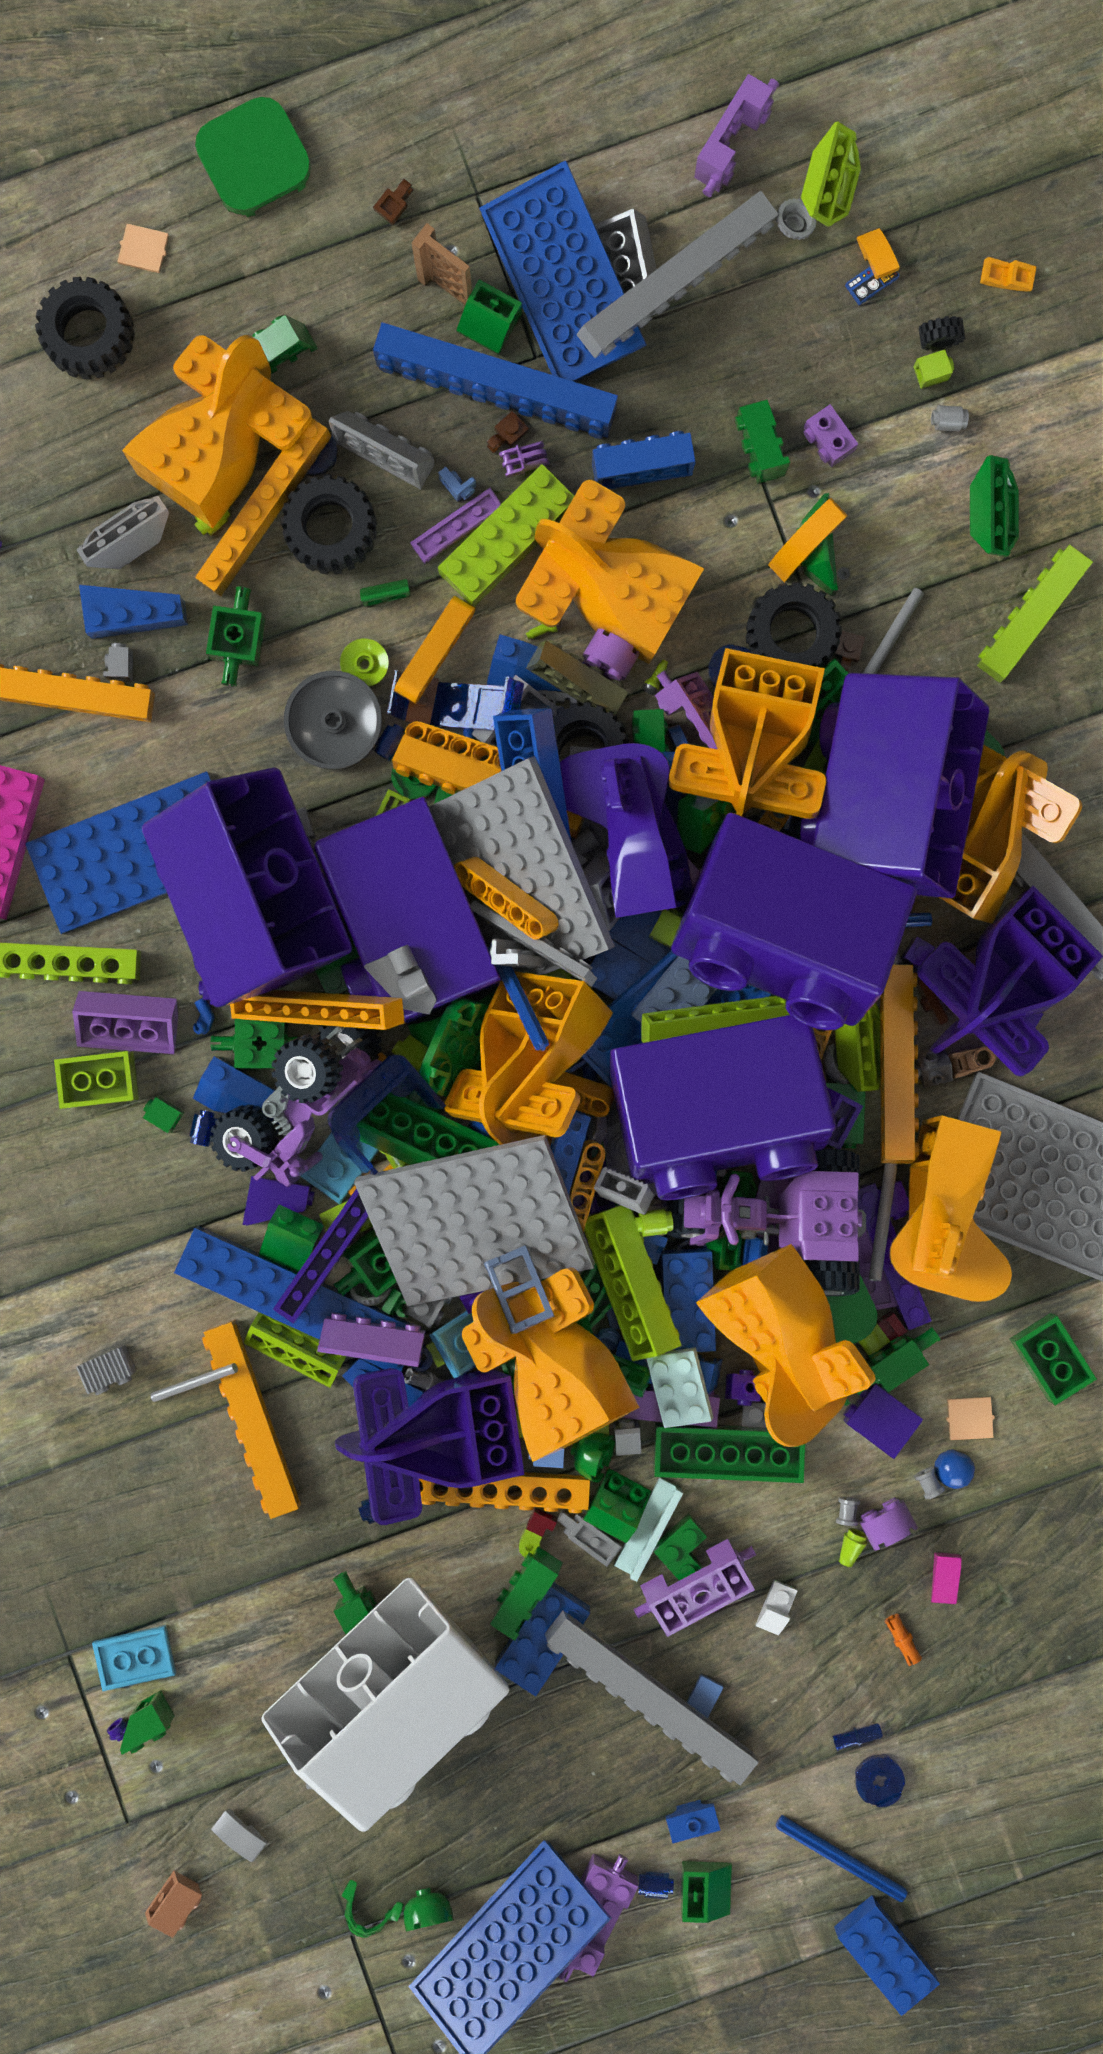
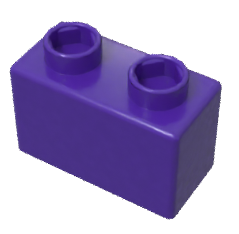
M866 673L847 674L844 679L840 702H833L827 706L821 719L819 742L822 755L828 761L825 776L826 785L818 816L813 819L802 818L801 841L914 886L917 889V895L954 898L989 718V706L959 677Z
M273 767L209 781L143 824L142 832L155 862L157 875L166 889L193 956L195 969L202 978L213 1006L223 1007L283 988L352 951V945L284 777L278 768Z
M422 796L315 842L314 849L321 864L320 869L342 921H345L359 955V958L341 965V972L350 995L391 997L364 966L387 956L390 952L405 945H409L419 968L423 970L437 999L430 1014L447 1008L454 1000L462 997L471 998L499 986L501 982L500 975L496 966L491 964L492 957L425 797ZM403 1009L404 1024L396 1027L404 1026L429 1014Z
M728 813L707 851L674 937L671 950L673 954L689 960L688 966L693 976L711 987L720 990L737 991L743 989L748 984L785 999V1008L794 1019L816 1029L837 1030L844 1026V1024L854 1026L860 1022L884 992L917 895V889L907 883L735 813Z
M791 1015L615 1048L610 1052L609 1074L630 1176L635 1180H639V1182L643 1181L644 1184L655 1183L657 1196L661 1200H678L707 1193L717 1187L715 1171L754 1163L756 1164L758 1177L764 1181L788 1179L809 1173L818 1167L816 1151H821L826 1147L835 1130L836 1123L814 1029L797 1021Z

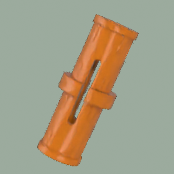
M899 1614L886 1618L885 1623L895 1639L893 1642L901 1650L908 1666H911L912 1663L915 1665L920 1662L922 1657L912 1641L913 1636L906 1630Z

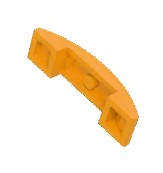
M832 498L828 499L785 543L768 566L785 583L799 569L806 558L848 515Z

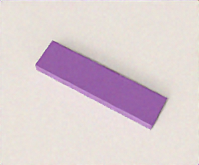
M489 488L411 541L410 544L422 562L426 564L477 529L501 505V502L492 489Z

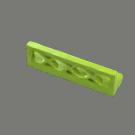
M260 1312L252 1322L243 1342L331 1388L347 1357L317 1352L319 1339ZM253 1334L262 1338L264 1342L252 1338ZM275 1347L283 1349L285 1353L277 1351ZM298 1358H301L302 1360L306 1361L307 1364L304 1365L298 1361ZM319 1370L330 1373V1378L321 1374Z

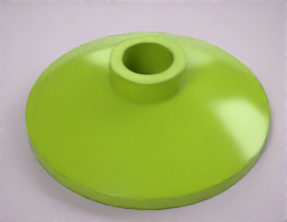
M362 638L352 641L344 648L340 657L341 671L358 677L369 687L382 681L389 667L388 655L385 649L378 642L371 639ZM368 661L370 665L368 668L363 669L361 668V663Z

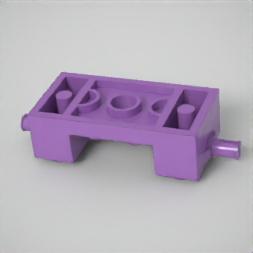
M748 74L698 155L694 178L706 184L703 194L707 197H711L715 190L720 192L723 185L728 186L734 176L732 171L736 165V162H734L736 151L729 148L730 142L728 140L731 135L738 133L742 123L757 131L761 123L765 125L772 112L770 109L774 103L772 95L779 86L775 79H770L767 85Z
M666 671L658 674L656 677L664 687L655 695L660 709H664L667 716L685 710L687 718L694 723L699 731L701 740L709 748L718 749L710 731V718L714 697L699 673L689 674L673 682L668 677Z
M726 1539L706 1550L712 1564L671 1586L668 1585L662 1574L640 1585L646 1598V1603L634 1608L636 1616L639 1619L643 1615L652 1612L668 1637L749 1594L755 1589L744 1569V1561L756 1556L754 1549L750 1546L738 1553V1551L733 1549L729 1540ZM705 1592L704 1595L696 1597L698 1593Z
M595 1854L592 1855L580 1880L612 1919L558 1976L561 1980L564 1978V1981L568 1982L573 1969L581 1970L594 1977L605 1955L604 1946L623 1908L628 1909L638 1889L637 1875L624 1869L628 1862L627 1857L624 1856L623 1858V1855L619 1854L616 1863L613 1864Z

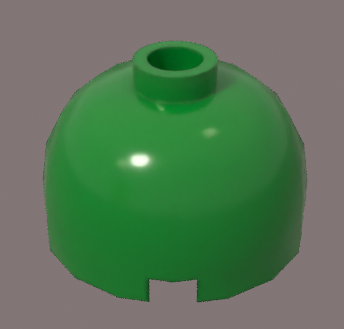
M592 1433L573 1444L571 1449V1455L574 1456L573 1463L576 1471L582 1477L596 1483L603 1479L605 1474L601 1473L605 1466L609 1467L615 1446V1441L612 1440L614 1435Z
M431 1888L416 1891L417 1896L407 1902L403 1913L406 1932L454 1921L453 1911L446 1896L438 1892L431 1893Z

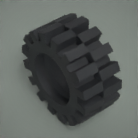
M945 316L942 319L939 317L936 320H929L928 323L924 322L919 326L920 342L923 350L928 351L931 349V351H935L936 349L943 350L946 347L951 348L952 345L957 346L966 339L963 319L961 317L952 316L949 318V316Z

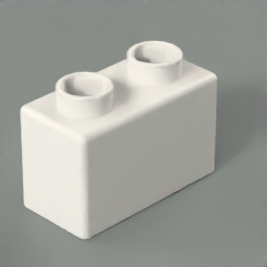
M406 1578L262 1715V1722L294 1772L359 1831L365 1832L389 1809L395 1808L406 1801L413 1792L416 1783L464 1736L471 1735L481 1728L488 1719L490 1711L507 1696L509 1686L459 1626L414 1579Z

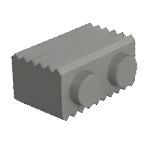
M607 1167L602 1169L594 1186L595 1191L598 1192L600 1197L643 1215L646 1214L654 1197V1193L647 1183L644 1184L643 1181L639 1182V1180L629 1176L626 1177L625 1174L622 1175L620 1172L617 1173L616 1170L613 1171Z
M126 1345L76 1367L87 1394L95 1392V1395L110 1390L108 1385L114 1382L122 1385L132 1380L131 1375L137 1372Z

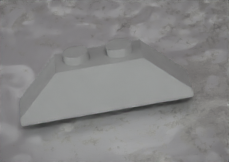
M159 496L134 502L93 529L83 545L79 546L77 552L87 567L121 569L161 541L169 511Z

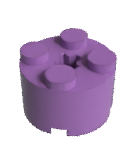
M597 629L583 653L585 658L583 664L589 668L594 666L605 672L603 676L609 680H625L640 653L638 651L633 653L634 647L611 632L609 636L602 634L604 632L603 629Z
M895 1497L882 1503L883 1509L879 1511L871 1509L860 1515L862 1518L860 1525L874 1551L880 1550L879 1544L884 1543L887 1547L911 1534L910 1528L918 1529L904 1500L899 1501Z

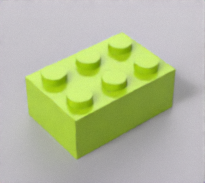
M134 1051L54 1060L59 1109L139 1100Z

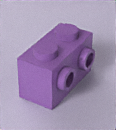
M831 404L808 419L804 425L806 439L810 443L814 442L819 449L818 455L824 463L828 462L831 467L852 454L858 446V442Z

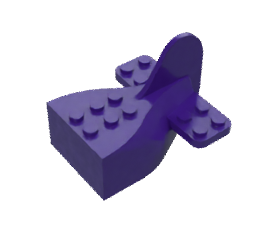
M628 743L580 752L563 759L560 762L566 809L599 823L608 829L609 848H607V858L610 865L611 888L616 918L676 908L688 904L693 886L687 852L665 802L670 774V765L665 755L649 745Z
M1034 885L1002 908L993 923H990L982 933L976 947L975 966L949 942H943L937 946L919 965L917 969L919 978L959 1018L933 1043L930 1050L937 1054L964 1035L975 1034L1016 1076L1021 1077L1028 1074L1048 1052L1049 1044L1045 1037L1025 1016L1042 1013L1070 995L1103 958V955Z
M388 1368L360 1374L354 1379L353 1390L359 1431L338 1437L335 1440V1446L337 1451L348 1458L364 1462L371 1515L376 1523L388 1525L413 1519L421 1514L422 1500L419 1479L447 1487L467 1488L524 1475L511 1376L495 1369L485 1373L476 1371L434 1385L425 1391L410 1407L408 1406L405 1380L401 1371L395 1368Z

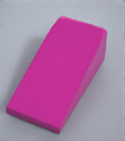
M934 1552L931 1602L956 1604L962 1557L959 1554Z

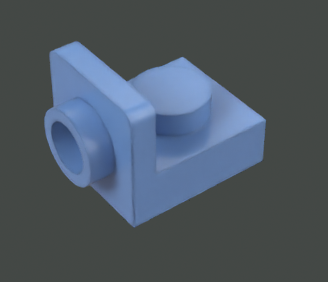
M444 467L438 472L440 482L457 502L462 498L464 500L469 498L475 492L476 480L473 477L461 485L462 480L454 470L450 472L447 467Z

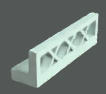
M659 1477L652 1490L637 1530L629 1541L624 1544L614 1563L615 1567L629 1573L630 1579L636 1582L683 1495L681 1487L662 1477Z

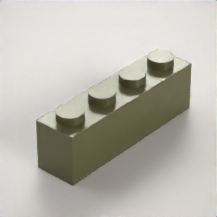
M545 640L539 644L526 667L527 670L582 704L589 702L592 703L594 708L597 705H601L606 708V713L612 711L614 714H617L628 694V691L623 689L624 685L615 679L609 680L602 676L603 672L594 666L589 668L582 663L583 660L573 653H565L561 650L562 646L555 641Z

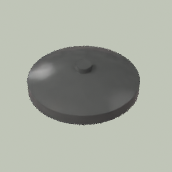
M323 671L309 676L293 690L285 706L284 729L290 745L302 759L322 769H346L363 761L375 748L382 731V711L374 692L361 679L346 672Z

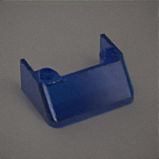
M388 1056L338 1103L328 1115V1124L336 1143L361 1172L372 1175L378 1173L375 1167L356 1147L360 1140V1131L355 1125L386 1095L391 1092L396 1097H406L415 1090L428 1107L443 1109L446 1106L404 1056Z

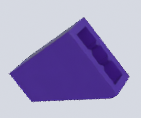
M255 1175L251 1176L242 1225L248 1226L271 1220L278 1205H282L297 1213L308 1210V1206H313L315 1192L311 1191L312 1185L295 1182L290 1187H286L274 1178L262 1177L256 1181L253 1178Z

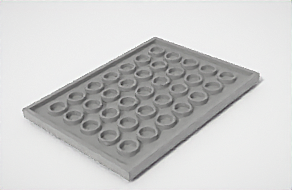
M535 756L429 806L453 866L468 858L478 857L556 915L559 923L558 929L544 936L554 944L553 948L558 951L560 948L565 949L573 955L572 959L578 962L580 959H586L615 947ZM463 887L470 905L474 900L483 905L484 902ZM474 914L487 947L491 946L492 939L515 941L477 918ZM524 945L522 947V951H532ZM534 952V956L542 957ZM544 958V967L512 968L516 972L544 975L560 967Z
M976 1072L957 1120L1001 1131V1136L990 1174L985 1184L984 1197L982 1201L979 1200L973 1215L974 1222L987 1235L1103 1282V1122L981 1072Z
M546 1135L359 1176L354 1181L407 1306L494 1288L484 1263L525 1245L539 1279L548 1278L558 1271L569 1267L575 1268L578 1272L594 1269L595 1262ZM523 1256L494 1268L501 1286L512 1282L520 1284L532 1280Z

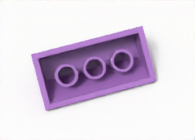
M87 991L78 992L72 1011L77 1047L175 1054L178 1025L177 999Z
M332 1313L331 1316H327L324 1320L317 1352L418 1367L421 1362L426 1332L420 1330L421 1326L406 1324L405 1328L397 1327L396 1322L381 1320V1324L371 1323V1318L356 1317V1320L346 1319L347 1315L341 1313Z

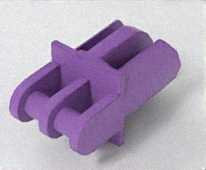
M543 441L519 448L516 445L515 448L500 452L499 455L504 460L502 465L507 470V473H505L506 478L521 474L525 475L526 471L536 469L541 464L544 466L549 465L548 458H545L547 456L546 450L542 449L544 447ZM517 454L518 458H510V455ZM520 464L521 468L514 470L513 466Z

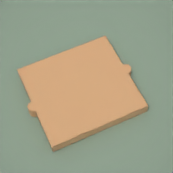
M127 224L123 240L120 241L121 250L118 264L160 273L163 257L167 255L165 249L169 234Z
M991 1397L947 1399L948 1417L946 1421L949 1422L950 1440L994 1438L993 1420L995 1416L992 1415Z

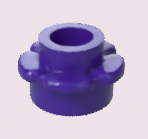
M119 1718L108 1727L107 1733L110 1735L109 1739L111 1741L123 1740L128 1721L125 1722L123 1718Z

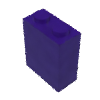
M875 1383L861 1392L860 1398L855 1404L851 1403L846 1408L843 1414L845 1416L843 1421L891 1458L895 1459L923 1419Z

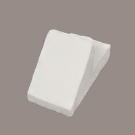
M774 1579L756 1626L779 1635L790 1620L788 1613L798 1591L797 1588Z

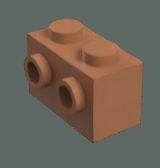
M173 1871L145 1912L148 1925L173 1938L177 1931L184 1927L192 1909H196L201 1901L202 1893L198 1883Z

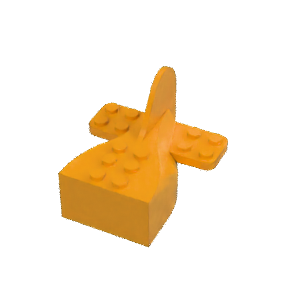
M204 335L196 336L175 361L173 370L181 381L202 396L177 404L165 411L134 437L122 450L139 477L211 528L215 527L248 484L255 468L260 436L278 449L287 450L294 445L312 421L310 409L305 404L270 381L271 369L260 342L251 335L240 336L231 343L227 350Z
M586 480L579 487L559 523L548 519H541L537 524L535 540L543 549V552L516 597V606L521 612L543 625L555 627L559 624L573 600L585 621L594 631L603 629V635L609 636L611 632L634 647L633 653L637 651L640 653L639 659L650 664L704 568L645 540L609 538L624 511L625 501L621 496L596 481Z
M725 648L714 692L710 718L711 735L718 749L691 744L679 745L675 750L668 784L670 788L678 792L730 802L737 811L736 814L742 817L752 807L806 819L817 817L820 812L826 785L825 775L819 771L789 765L788 763L797 757L808 744L825 668Z
M983 745L956 895L954 898L939 897L973 919L992 924L998 914L1019 867L1022 852V826L1049 842L1060 843L1064 840L1082 810V802L1079 798L1046 780L1048 766L1044 760L1025 750L1018 751L1007 758Z
M514 971L549 1041V1046L546 1047L545 1051L535 1050L501 980L485 1013L481 1026L480 1053L482 1071L473 1069L462 1070L444 1103V1109L453 1117L481 1122L488 1134L500 1145L546 1135L551 1146L553 1137H560L565 1134L580 1103V1095L573 1088L553 1083L590 1049L606 1027L613 1012L585 981Z
M943 1115L922 1120L917 1139L919 1143V1156L915 1157V1161L910 1166L909 1220L893 1240L889 1251L893 1267L908 1282L928 1290L976 1302L995 1299L1007 1290L1012 1277L1010 1264L1003 1253L981 1231L973 1219L979 1200L982 1201L985 1194V1184L990 1174L1001 1131Z
M792 1244L730 1271L696 1302L707 1318L728 1339L768 1368V1370L759 1373L753 1379L757 1393L766 1403L765 1423L768 1432L776 1442L783 1446L797 1447L811 1441L842 1409L848 1395L868 1389L875 1382L874 1372L856 1346L847 1340L836 1343L832 1313L827 1297L821 1285Z
M572 1267L562 1269L541 1282L555 1317L531 1326L517 1334H511L495 1289L492 1288L482 1292L475 1298L472 1305L474 1322L467 1325L462 1331L463 1341L475 1366L481 1372L485 1373L494 1370L516 1357L514 1374L515 1400L522 1434L533 1462L570 1446L640 1408L617 1361L609 1349L597 1337L576 1323L592 1313L594 1303L579 1272ZM512 1282L502 1285L501 1288L505 1292L524 1283ZM536 1287L506 1299L515 1323L545 1311Z

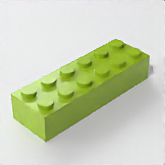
M541 464L438 566L439 575L465 601L475 607L538 545L535 540V531L541 519H548L559 523L574 495Z
M619 1205L589 1216L584 1232L632 1361L656 1357L682 1346L679 1340V1332L675 1328L670 1316V1308L666 1304L661 1292V1284L654 1273L652 1260L645 1249L644 1239L641 1233L636 1231L633 1210Z

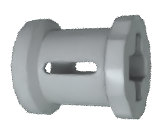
M934 1467L925 1468L914 1475L915 1480H919L925 1492L923 1495L925 1499L934 1498L945 1491L934 1474L936 1471Z
M839 1497L840 1511L839 1517L836 1518V1523L858 1526L856 1515L857 1505H860V1500L851 1497Z

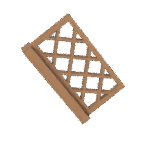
M426 223L412 241L417 279L425 286L431 279L466 305L472 292L470 266L436 241L435 229Z

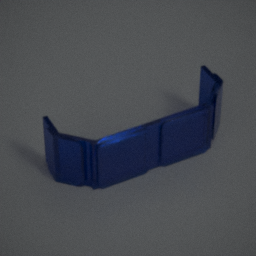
M395 670L387 714L405 721L409 700L394 691L399 678L403 674V672ZM506 677L504 686L438 682L430 725L435 727L495 731L494 715L510 710H520L524 683L510 677Z

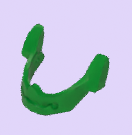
M350 1880L342 1893V1897L347 1900L344 1915L349 1930L354 1935L367 1938L380 1932L388 1921H398L404 1906L401 1902H396L392 1910L388 1909L384 1920L377 1926L367 1929L356 1924L352 1915V1902L355 1900L357 1882Z

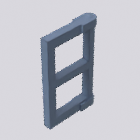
M526 1245L484 1263L509 1324L511 1334H517L531 1326L555 1317ZM523 1256L532 1280L503 1292L494 1268ZM536 1287L545 1311L515 1323L506 1299Z

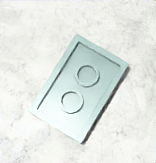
M696 1347L668 1351L656 1357L646 1358L664 1428L711 1422L714 1417Z

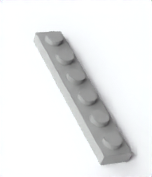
M474 900L470 905L472 912L477 918L581 981H585L591 987L597 980V977L591 972L592 966L581 959L579 962H576L572 959L573 955L563 948H560L559 951L553 948L554 944L545 937L537 940L530 938L505 918L495 913L496 911L485 903L482 905Z

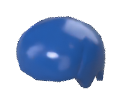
M953 1449L941 1453L934 1465L937 1479L945 1486L953 1489L968 1486L975 1473V1465L971 1458Z

